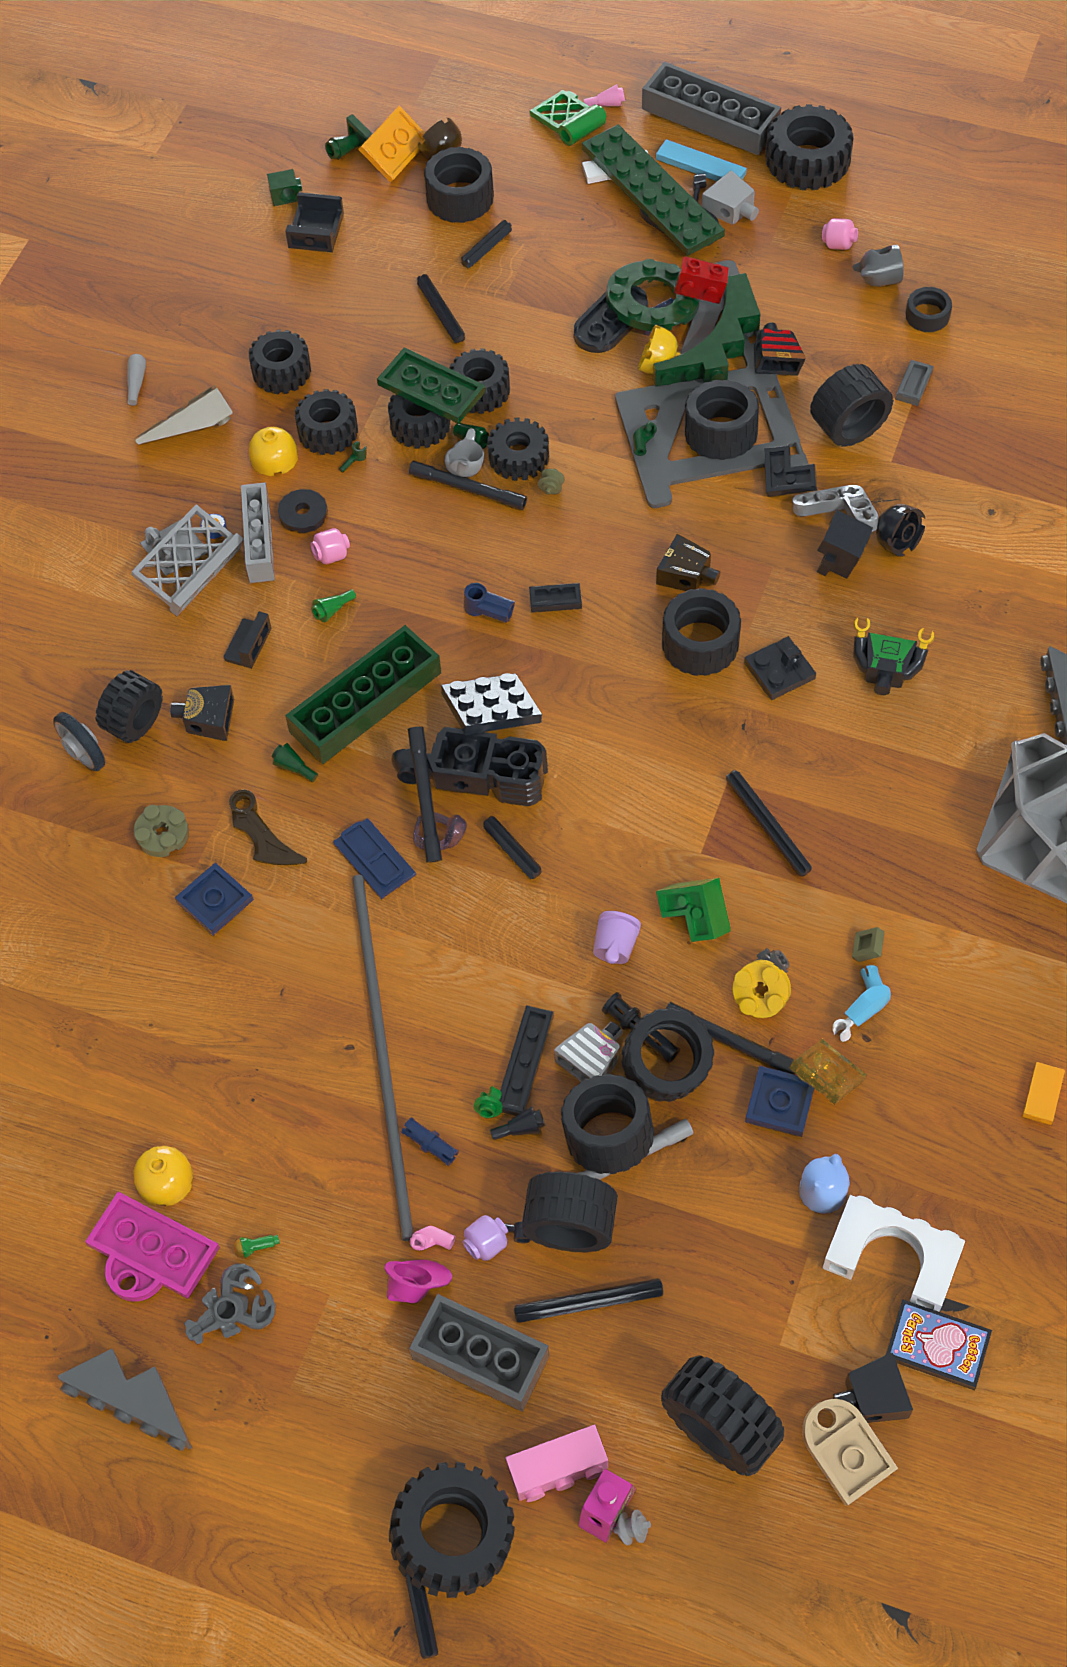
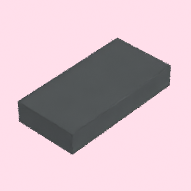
M911 360L898 388L895 400L919 406L933 373L934 366Z

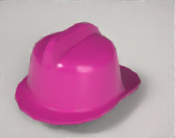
M429 1260L389 1261L384 1267V1270L389 1275L387 1298L390 1301L418 1303L423 1300L431 1288L446 1286L452 1280V1274L449 1269Z

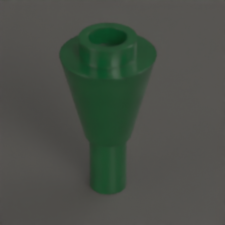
M289 743L283 746L280 744L274 750L271 756L274 759L273 765L296 774H301L311 782L316 780L318 773L305 765V762Z

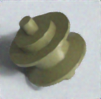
M545 469L541 472L538 486L548 495L558 494L562 490L561 485L564 483L565 477L557 469Z

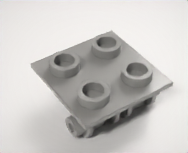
M179 521L160 532L157 528H146L144 532L145 540L140 542V544L149 554ZM177 533L174 536L175 544H189L188 533ZM192 533L193 544H202L198 537ZM194 549L195 559L208 553L207 549ZM161 550L158 553L159 561H173L172 550ZM176 550L177 561H191L190 550ZM174 566L160 567V570L167 576L174 572Z

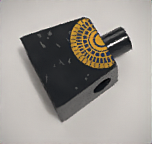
M231 685L190 688L187 693L186 703H171V718H183L186 732L189 734L227 741L235 700Z

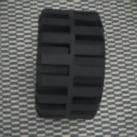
M281 329L276 330V332L268 331L266 335L258 336V341L252 342V347L249 348V361L253 380L259 388H264L269 393L274 391V394H279L280 392L286 394L290 390H298V386H303L306 380L309 379L311 363L308 347L305 340L300 338L299 334H291L289 330L282 332Z
M483 348L477 351L471 349L468 353H461V357L457 356L454 359V363H451V370L475 381H480L479 383L485 385V393L469 411L470 413L478 411L479 414H483L484 411L492 412L495 407L500 408L502 402L507 401L508 395H510L509 367L507 361L503 360V356L500 354L495 355V351L490 350L488 352Z
M323 389L322 392L317 390L312 395L307 394L304 396L305 400H300L298 403L299 407L295 409L298 436L306 449L310 448V452L316 453L318 451L319 455H325V453L333 455L336 451H344V447H350L352 441L356 440L358 433L356 410L351 398H347V395L344 393L339 394L337 390L331 392L329 389Z
M397 394L391 396L388 403L390 428L393 437H397V441L400 444L404 442L407 447L412 445L417 449H420V446L428 448L430 444L436 445L439 443V439L446 437V433L450 430L449 419Z
M132 670L123 671L122 674L119 673L110 681L98 701L95 717L97 725L124 742L132 743L139 740L152 727L158 717L163 701L162 689L156 683Z

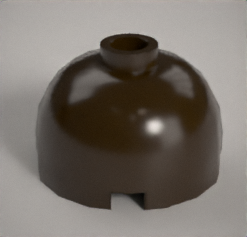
M447 118L448 122L446 123L440 120L430 127L422 136L425 139L423 144L418 143V150L428 160L442 150L461 147V131L451 118Z

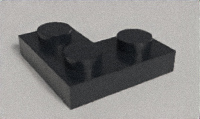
M789 445L764 448L766 493L768 497L817 491L815 464L791 467Z

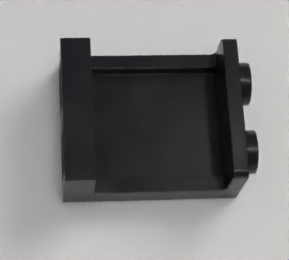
M298 192V207L292 225H287L285 231L288 248L333 253L344 215L342 197Z

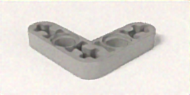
M847 485L796 495L793 498V512L798 516H809L845 509L849 516L873 527L872 532L877 530L878 513L863 488L858 485Z

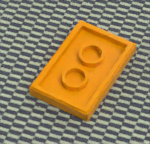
M399 105L358 150L389 182H392L419 152L418 143L420 142L422 145L425 141L422 137L425 132Z

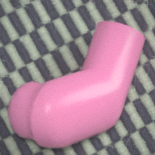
M428 1226L413 1233L410 1238V1245L414 1250H424L436 1244L450 1250L456 1236L434 1226Z

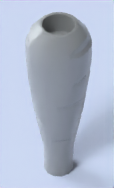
M140 354L131 355L127 363L129 405L137 404L138 394L146 370V359Z

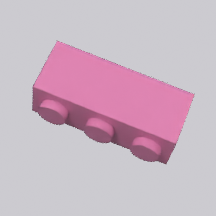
M595 1425L510 1455L506 1457V1464L519 1501L526 1499L527 1502H532L544 1497V1492L554 1488L557 1491L568 1489L575 1484V1480L586 1477L587 1480L600 1477L603 1470L608 1469V1458Z

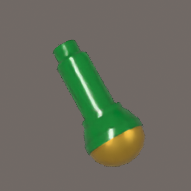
M269 1235L252 1240L251 1238L241 1237L234 1243V1252L240 1258H247L254 1251L280 1244L278 1235Z

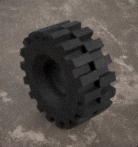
M520 417L514 418V422H510L509 419L504 420V425L498 423L496 430L492 429L490 437L488 436V456L491 468H494L495 473L498 475L502 472V477L505 479L512 476L513 481H517L518 477L528 480V475H531L533 478L536 477L537 470L542 472L545 469L544 465H547L549 462L548 434H545L544 427L539 428V423L536 421L531 424L528 418L520 421ZM517 444L527 446L526 449L520 451L510 449L511 446Z

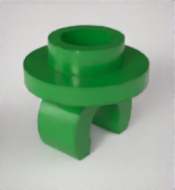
M491 1086L489 1094L482 1092L480 1097L474 1101V1110L484 1118H493L500 1115L503 1109V1105L499 1101L502 1094L501 1091Z

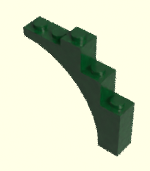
M746 273L728 276L727 285L723 293L725 307L721 319L714 330L700 344L677 357L654 363L653 381L655 387L701 378L703 383L712 382L713 380H728L729 364L727 359L744 356L745 338L743 334L759 331L761 314Z

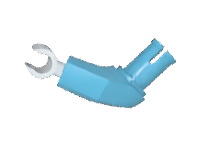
M875 965L866 966L869 974H867L864 968L860 971L867 990L845 1012L848 1018L846 1020H836L833 1024L834 1035L839 1030H844L840 1034L842 1042L849 1040L851 1037L850 1027L853 1024L860 1026L882 1010L891 999L890 988L883 985L878 968Z

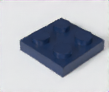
M216 862L175 897L176 903L213 936L254 900L252 894Z
M759 1066L745 1122L802 1137L816 1080Z

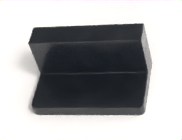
M259 611L254 621L242 619L224 654L226 662L252 669L272 629L267 613Z

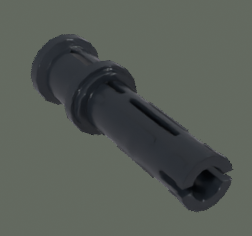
M616 992L604 1004L602 1012L605 1015L610 1014L616 1019L623 1030H632L635 1023L639 1022L642 1018L640 1010L637 1007L632 1008L621 998L622 995ZM658 1030L650 1033L662 1045L660 1046L649 1035L645 1038L644 1042L668 1063L672 1062L679 1054L680 1048L671 1043Z

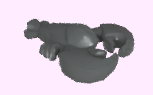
M243 1263L232 1264L223 1271L220 1280L221 1296H217L215 1288L211 1289V1292H208L202 1298V1302L208 1310L199 1317L197 1322L188 1319L184 1323L186 1326L185 1333L190 1340H195L196 1344L203 1343L204 1333H209L219 1328L225 1338L236 1335V1333L241 1331L235 1324L236 1322L251 1329H262L272 1322L275 1316L276 1304L267 1289L262 1291L265 1297V1304L263 1306L260 1305L261 1297L257 1294L254 1298L250 1314L246 1312L248 1309V1297L242 1293L233 1292V1287L245 1290L254 1289L252 1284L245 1282L246 1278H251L258 1285L262 1283L259 1274L252 1267Z

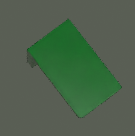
M719 877L676 883L656 891L662 918L685 915L691 942L716 939L731 931Z

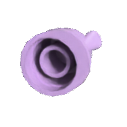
M605 911L601 913L598 919L593 954L610 964L627 963L641 928L640 921L631 915L618 911Z

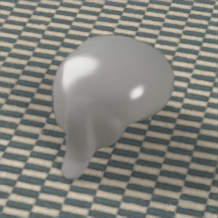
M469 429L466 437L458 441L453 448L447 451L444 462L450 473L460 477H471L480 471L483 465L484 451L475 442L474 429Z

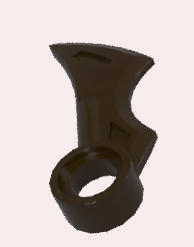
M245 789L238 790L231 795L229 805L232 811L233 826L246 832L253 840L255 847L253 860L274 865L307 863L306 857L281 842L256 812L257 801L251 791ZM242 799H247L251 802L250 806L246 809H238L236 804Z

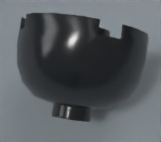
M906 504L890 506L878 518L876 535L879 543L888 552L897 556H905L903 552L907 548L913 551L921 541L925 531V526L922 525V518L925 519L924 513L920 509Z

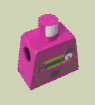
M604 1469L582 1508L579 1527L607 1543L614 1531V1527L617 1525L620 1513L625 1511L636 1488L626 1480ZM591 1517L597 1519L601 1524L592 1520Z

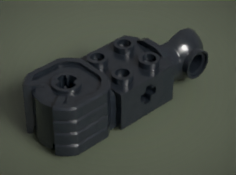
M444 727L437 733L431 754L426 753L429 779L433 780L436 789L485 796L489 795L491 789L494 796L501 803L531 806L542 800L541 789L544 785V774L548 773L546 749L538 740L511 736L497 739V734L487 732L465 735L462 729ZM410 749L396 750L392 754L391 760L397 772V778L406 784H416L413 756Z

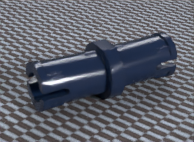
M413 1117L405 1123L404 1126L407 1128H402L401 1133L419 1144L423 1152L427 1153L429 1151L447 1166L453 1163L456 1158L454 1155L457 1156L459 1150L439 1138L438 1132L435 1130L431 1132Z

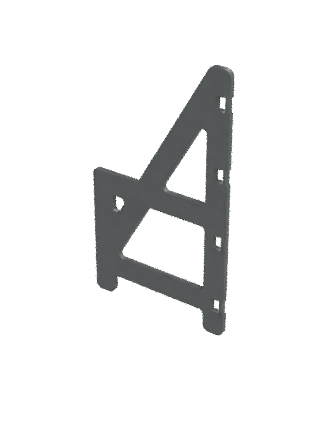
M726 260L714 263L728 267V276L739 274L734 261ZM723 296L720 304L700 300L698 311L692 320L680 355L700 344L714 330L725 307ZM760 329L759 331L743 334L745 338L743 357L747 367L728 371V380L739 382L756 392L773 441L754 445L741 456L725 460L710 459L706 456L676 461L668 460L685 413L687 396L694 388L703 384L702 378L658 387L653 385L616 393L615 401L647 503L651 508H660L671 504L672 494L669 488L671 485L765 467L764 448L789 445V447L795 446L798 454L791 455V467L809 465L777 375L755 373V343L750 344L748 337L755 335L757 339ZM775 390L777 398L770 399L768 391ZM656 408L659 410L656 419L648 420L645 411ZM647 422H652L656 425L657 432L646 443V454L637 456L634 452L633 434Z

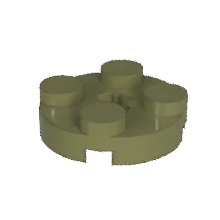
M149 805L136 820L134 835L144 853L154 857H165L170 855L169 852L183 848L189 837V828L184 813L177 808L168 805ZM165 827L168 829L167 832L156 835L158 828Z

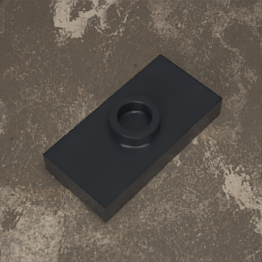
M580 583L529 587L531 613L582 609Z

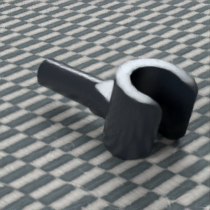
M695 174L693 177V198L697 202L700 188H706V174Z
M516 1222L514 1225L505 1224L508 1232L514 1233L515 1242H530L531 1239L527 1238L521 1230L522 1222Z

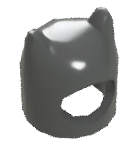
M891 245L878 250L870 249L865 252L861 261L852 267L854 271L860 272L865 282L870 286L879 287L897 284L903 280V259L898 245Z

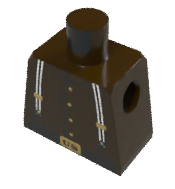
M676 534L657 567L656 584L682 591L696 590L700 587L702 581L716 585L720 577V571L710 567L711 553L708 550Z

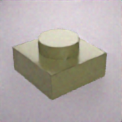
M879 927L856 932L852 958L861 962L881 957L884 931Z

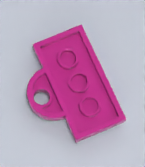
M120 1192L116 1193L85 1241L87 1246L109 1257L105 1266L106 1281L118 1297L127 1301L148 1299L156 1294L162 1286L188 1299L220 1248L218 1243ZM134 1277L136 1279L133 1288L129 1290H122L120 1288V1283L124 1278Z

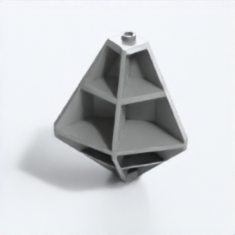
M1043 733L1021 741L1015 740L1011 743L1012 752L976 852L983 865L1067 903V746Z

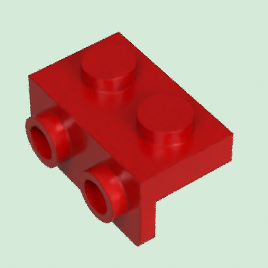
M683 257L674 293L720 304L727 285L729 268L695 258Z

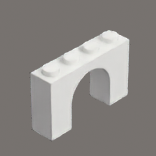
M850 1195L826 1255L823 1269L851 1280L861 1253L869 1242L883 1236L900 1238L914 1248L920 1261V1274L910 1302L940 1312L965 1240L960 1239L959 1235L952 1231L935 1229L922 1219H910L902 1216V1213L894 1208L877 1206L866 1197Z

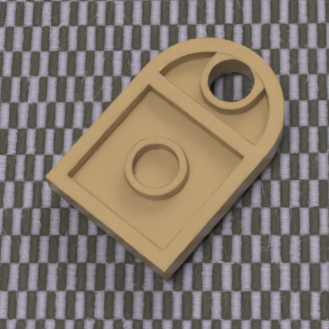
M840 1399L825 1400L814 1405L806 1414L802 1425L804 1444L845 1506L851 1504L898 1469L860 1411L849 1402ZM822 1409L829 1410L833 1415V1423L828 1428L822 1427L818 1422V1413Z

